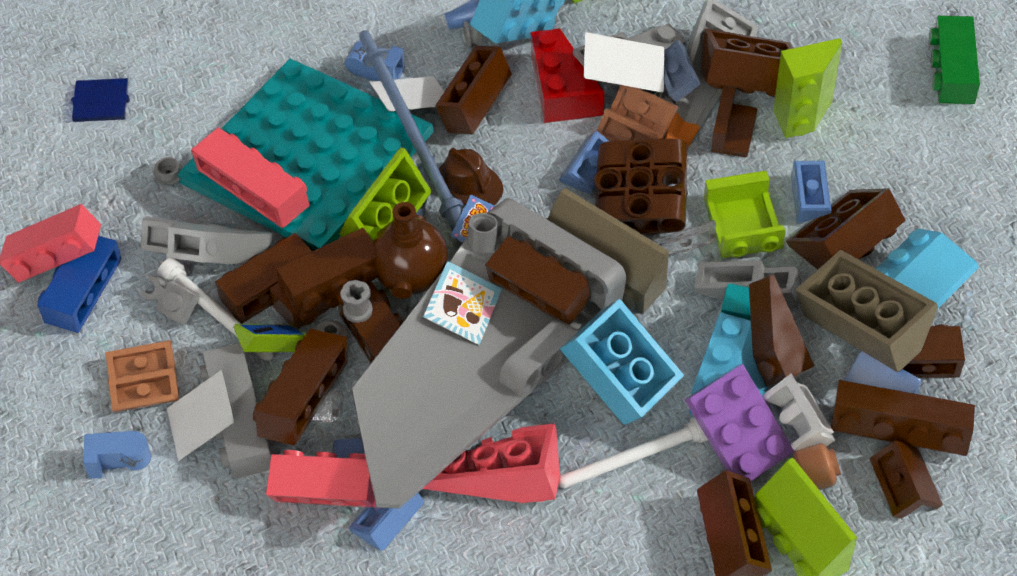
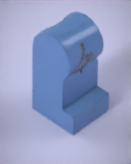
M357 41L345 59L344 64L346 68L357 76L380 81L374 67H366L362 59L367 53L361 41ZM392 46L390 50H387L389 55L384 62L393 80L400 79L405 69L404 53L402 48Z
M138 431L84 434L83 464L89 479L103 478L104 469L126 467L130 470H140L145 468L151 461L152 455L147 439Z

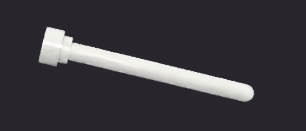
M174 258L165 260L157 270V277H161L166 282V285L168 281H175L199 295L197 303L237 337L233 326L241 323L187 278L184 271L185 268L179 261ZM255 352L264 361H269L273 358V352Z
M692 417L683 429L561 475L559 487L568 488L689 440L692 443L696 441L703 443L708 441L695 417Z

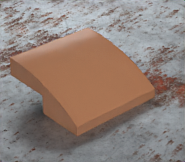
M620 85L610 109L605 110L597 131L609 141L663 139L679 106L644 89Z
M171 340L105 352L113 413L174 402L180 399Z

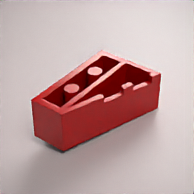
M561 29L530 32L531 59L544 123L603 116L604 91L596 80L584 78V67L572 54L574 48Z

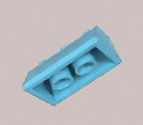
M917 228L909 234L908 238L897 249L888 255L876 270L934 301L939 308L979 266L973 258L942 232Z
M720 312L691 395L740 364L744 365L761 395L768 391L769 386L766 387L753 358L750 320Z

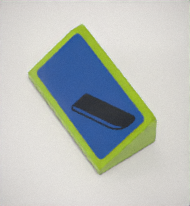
M235 324L233 326L244 352H295L298 341L303 340L306 336L304 332L292 325Z

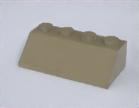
M564 188L560 192L547 220L616 260L626 273L623 303L627 307L635 308L644 314L666 289L669 251L570 190Z
M842 250L838 251L795 289L803 315L896 372H899L921 352L938 309L937 303Z

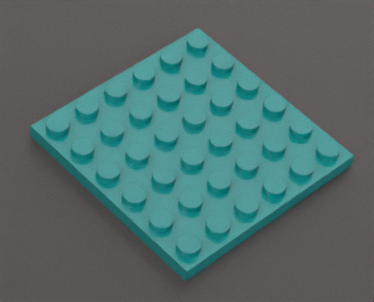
M289 58L221 129L228 134L232 133L237 136L241 143L248 148L258 150L262 157L269 162L279 164L284 172L293 178H300L307 187L306 193L310 206L282 229L198 171L194 157L180 170L177 176L180 178V184L286 238L296 233L314 251L339 239L347 217L400 147L405 148L410 157L416 151L396 111H388L380 99ZM412 115L426 142L434 133L433 124Z

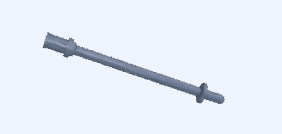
M363 30L359 34V39L367 54L363 57L362 61L366 67H374L442 203L439 212L443 218L447 219L453 231L464 205L460 199L452 197L384 62L389 55L388 51L384 47L377 48L371 34Z

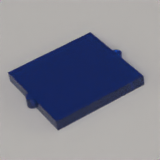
M128 78L77 80L74 97L71 98L73 122L125 120L127 103L130 102Z

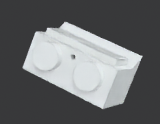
M792 373L762 395L765 401L783 408L780 414V421L787 425H793L800 437L791 444L793 450L797 451L819 443L828 446L835 441L832 436L834 431L808 387L797 383Z

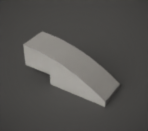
M761 260L699 263L694 289L696 293L724 300L728 284L749 287L750 283L774 274L788 307L798 308L799 300L795 289L802 282L796 267L764 268Z

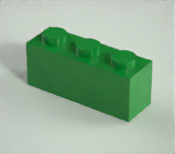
M938 15L935 27H930L929 45H934V50L931 51L930 64L931 68H936L932 78V89L938 93V103L975 104L980 80L974 17Z

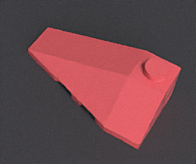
M553 423L521 427L512 430L511 437L493 442L492 437L481 440V446L463 452L422 489L518 503L555 500L560 480L556 426Z

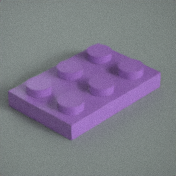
M743 364L735 366L685 399V402L727 471L748 477L752 481L795 452Z

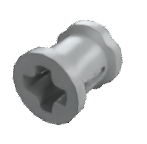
M352 280L344 284L340 292L341 299L344 302V316L347 320L354 323L366 321L370 318L373 311L372 304L369 301L371 294L369 286L365 282Z

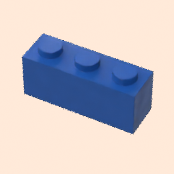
M98 235L93 252L57 266L51 283L46 290L41 292L38 298L37 306L44 323L75 333L80 332L122 260L116 240Z

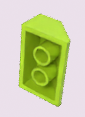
M841 38L781 51L773 112L785 138L803 136L814 132L832 104L842 48Z
M399 148L349 214L340 232L341 237L364 228L373 241L377 233L385 225L393 221L392 211L395 205L401 202L411 203L414 205L417 213L431 194L430 187L405 148Z
M789 459L755 494L761 526L766 528L772 535L777 550L782 555L786 554L793 562L798 576H840L849 571L857 537L795 459Z

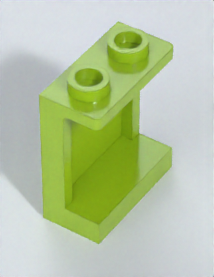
M767 170L705 180L704 202L721 259L728 257L739 258L747 254L769 253L777 249H783L786 231L783 225L779 226L768 193L770 179Z

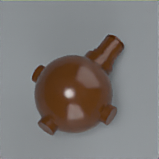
M401 202L393 208V221L385 225L373 240L377 256L374 265L377 268V279L379 282L391 290L395 297L407 299L411 295L423 293L431 287L448 261V251L441 233L433 225L426 222L423 216L416 214L414 205L408 202Z

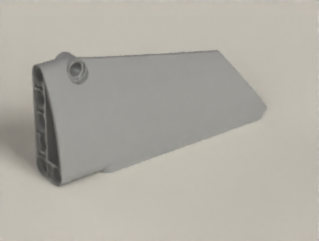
M510 198L504 199L488 213H478L469 219L468 236L451 259V263L498 286L489 280L485 264L507 236H510L517 241H526L536 252L544 257L545 255L554 257L565 269L571 272L576 270L583 274L588 280L591 298L569 325L558 318L549 316L502 288L481 343L478 345L423 317L440 279V274L352 387L364 454L378 508H401L568 361L560 348L603 308L618 299L623 302L626 273L616 260Z

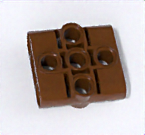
M676 138L603 142L598 146L597 174L594 178L596 187L595 206L640 234L676 233L685 228L686 198L688 195L686 142Z

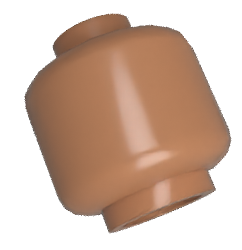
M819 443L797 450L793 454L795 461L819 490L836 484V476L841 475L834 449L828 450L825 444Z

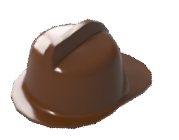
M452 147L449 150L448 157L439 167V171L450 193L455 198L460 199L464 205H466L470 195L496 205L502 198L503 184L498 175L485 164L481 155L472 149L456 150Z

